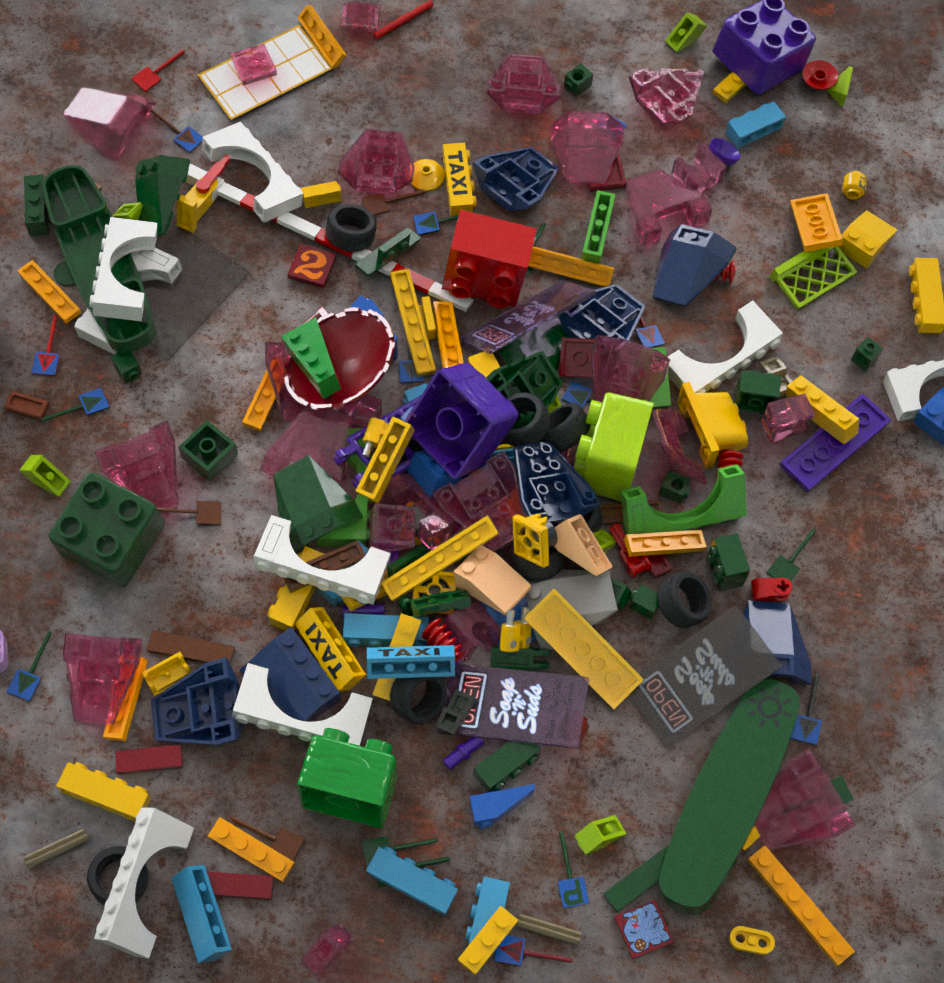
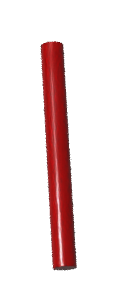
M431 0L427 1L374 32V38L376 40L430 9L434 6Z

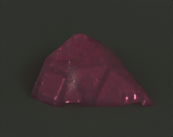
M642 68L629 75V81L636 102L660 125H674L691 117L704 70H697V72H688V69L649 71V68Z

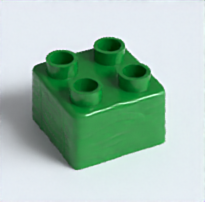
M325 728L322 736L315 735L312 737L300 772L297 790L301 807L383 829L397 781V762L395 756L391 754L393 746L377 739H368L365 747L348 743L350 736L346 732L334 728Z

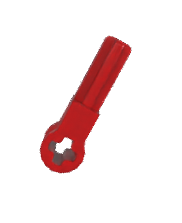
M612 524L609 527V531L621 549L618 557L625 566L628 575L633 579L643 571H650L652 567L646 555L629 556L624 541L626 534L620 524Z

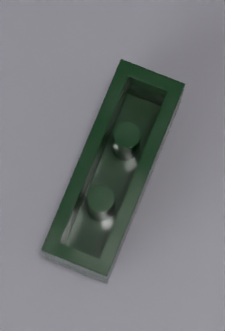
M43 174L24 176L25 225L29 236L49 235L48 209L42 187L44 181Z
M524 729L478 764L473 770V775L488 793L494 790L500 791L506 785L505 782L511 777L515 779L523 772L522 768L526 765L532 766L539 760L541 748Z

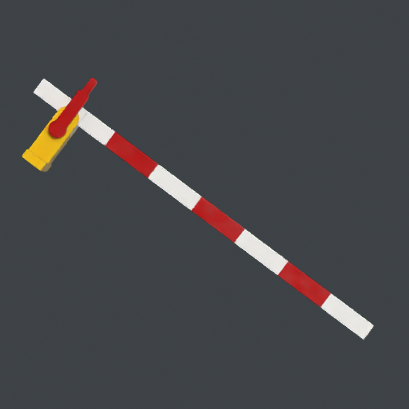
M224 155L208 172L192 164L189 165L186 183L193 185V188L186 196L181 195L179 201L177 200V226L193 233L197 229V221L215 202L218 195L253 211L255 196L225 183L224 179L219 178L225 170V166L230 162L229 155ZM289 212L271 219L356 261L361 260L372 252L367 249L357 252L341 250L329 242L325 229ZM391 261L378 271L390 276V272L408 268ZM409 269L414 288L443 302H452L454 307L464 312H467L472 305L473 299L456 298L448 290L441 289L442 284Z

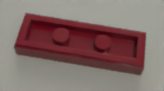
M181 745L115 751L117 774L183 768Z
M207 871L214 896L261 900L272 899L273 876Z

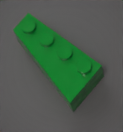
M316 317L281 336L287 352L323 399L341 389Z

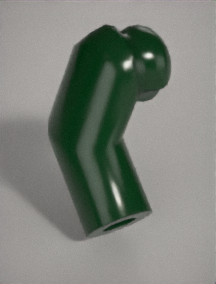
M406 595L401 596L398 599V606L402 609L403 614L413 616L410 604L411 598Z

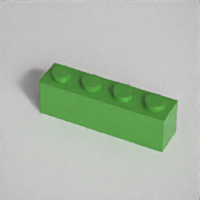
M597 190L583 248V260L598 264L601 262L615 200V194Z

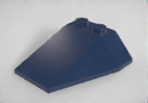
M533 147L485 155L472 164L481 190L508 211L526 209L539 202L560 168Z
M613 284L574 295V297L577 296L576 299L570 296L556 306V311L564 332L569 337L600 339L601 356L615 355L627 345L646 306L618 284Z
M225 657L205 663L151 699L156 741L218 746L238 740L244 724L232 718V713L240 685L228 658Z

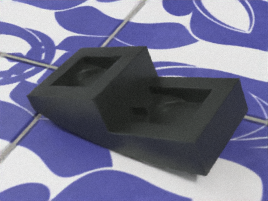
M456 689L448 707H444L435 727L456 735L468 717L476 698Z

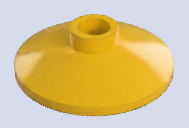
M429 159L419 160L413 163L408 170V180L418 190L432 191L440 187L444 182V169L436 161Z

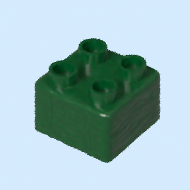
M91 472L83 478L50 530L49 539L61 556L82 565L121 587H126L164 527L165 519L151 501L99 474Z

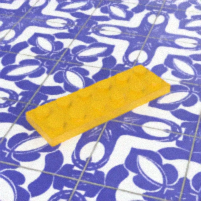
M554 588L524 617L612 709H615L644 680Z

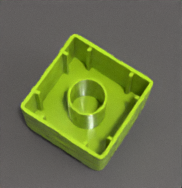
M609 392L605 393L603 402L591 401L586 419V424L591 426L587 435L581 436L574 469L592 487L595 494L621 502V490L631 488L653 402Z

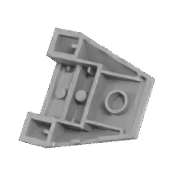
M561 569L557 575L550 579L542 581L526 580L532 587L525 594L529 612L553 588L591 626L597 625L618 611L609 571L595 576L587 570ZM533 628L540 648L552 650L553 648Z

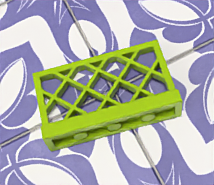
M839 246L815 251H803L776 267L769 277L773 282L776 281L798 310L851 278L857 271ZM832 249L837 254V260L828 258V252ZM814 260L823 261V268L813 267ZM827 262L836 264L835 272L826 270ZM839 266H845L850 273H839ZM799 269L809 270L808 278L798 276ZM812 271L822 273L821 281L811 279ZM825 274L835 276L834 282H824ZM786 277L794 279L793 287L786 285L783 279ZM797 280L807 282L806 290L796 288ZM810 283L820 285L819 292L809 291ZM796 292L805 294V300L801 303L795 297Z

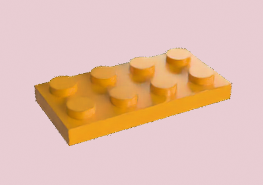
M828 193L790 200L805 252L843 245V239Z

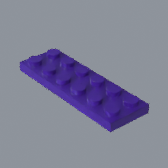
M863 393L845 408L859 418V429L856 436L846 444H843L821 428L781 461L779 466L806 492L811 491L890 423L891 419Z

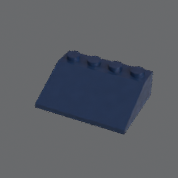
M292 627L274 638L248 662L249 664L269 669L267 675L269 694L275 705L283 713L294 719L311 722L341 701L340 692ZM245 664L240 669V672L243 674V676L245 674L247 664Z

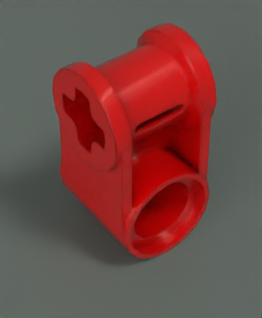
M783 577L751 580L753 601H786L792 591V583L789 579Z

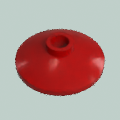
M814 60L805 65L802 71V78L809 87L817 90H826L836 84L838 71L827 61Z

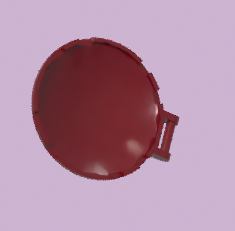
M321 306L317 309L318 312L304 322L306 323L316 317L341 389L323 399L288 354L285 363V385L290 395L298 403L315 410L336 409L355 402L378 384L391 364L395 349V339L388 322L375 311L346 308L344 312L328 314Z

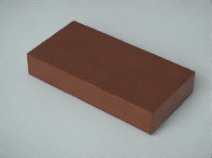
M11 391L4 405V410L40 421L41 418H44L50 404L49 401Z

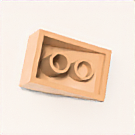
M581 514L569 518L554 527L558 538L557 544L554 546L557 551L595 576L613 568Z
M484 546L475 549L454 571L457 588L468 591L469 595L505 616L507 615V610H511L532 588L498 554Z

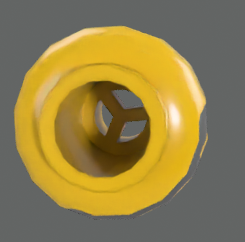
M859 171L847 173L843 179V194L852 200L864 196L867 189V177Z

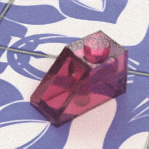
M338 923L324 931L301 960L316 977L345 952L354 941V938L341 923Z

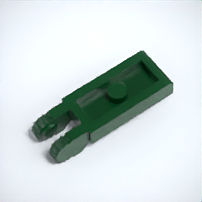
M461 589L411 599L410 604L414 617H425L432 613L447 612L455 608L459 610L467 609L471 605V599L469 598L468 591Z
M491 646V668L546 669L550 667V663L547 661H533V656H549L550 649L528 647L524 649L519 648L518 651L504 652L500 650V646Z

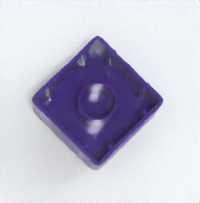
M760 0L724 21L712 51L756 94H762L803 70L813 49L816 36L809 30V24L805 20L796 18L785 8L783 0Z
M462 363L436 371L404 422L412 425L415 429L412 435L413 439L453 479H457L487 464L517 420L518 411L482 373L477 371L471 364Z

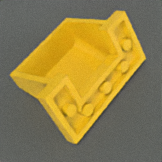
M690 382L682 384L677 404L683 418L690 417L701 442L698 453L705 469L714 467L716 458L719 456L718 452L721 450L738 451L747 447L746 424L740 419L738 406L736 403H733L729 393H694Z

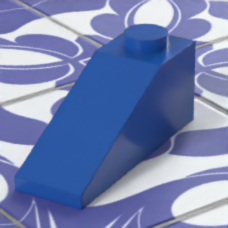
M526 785L470 796L469 804L474 827L480 826V829L492 827L494 823H497L534 794L535 785Z

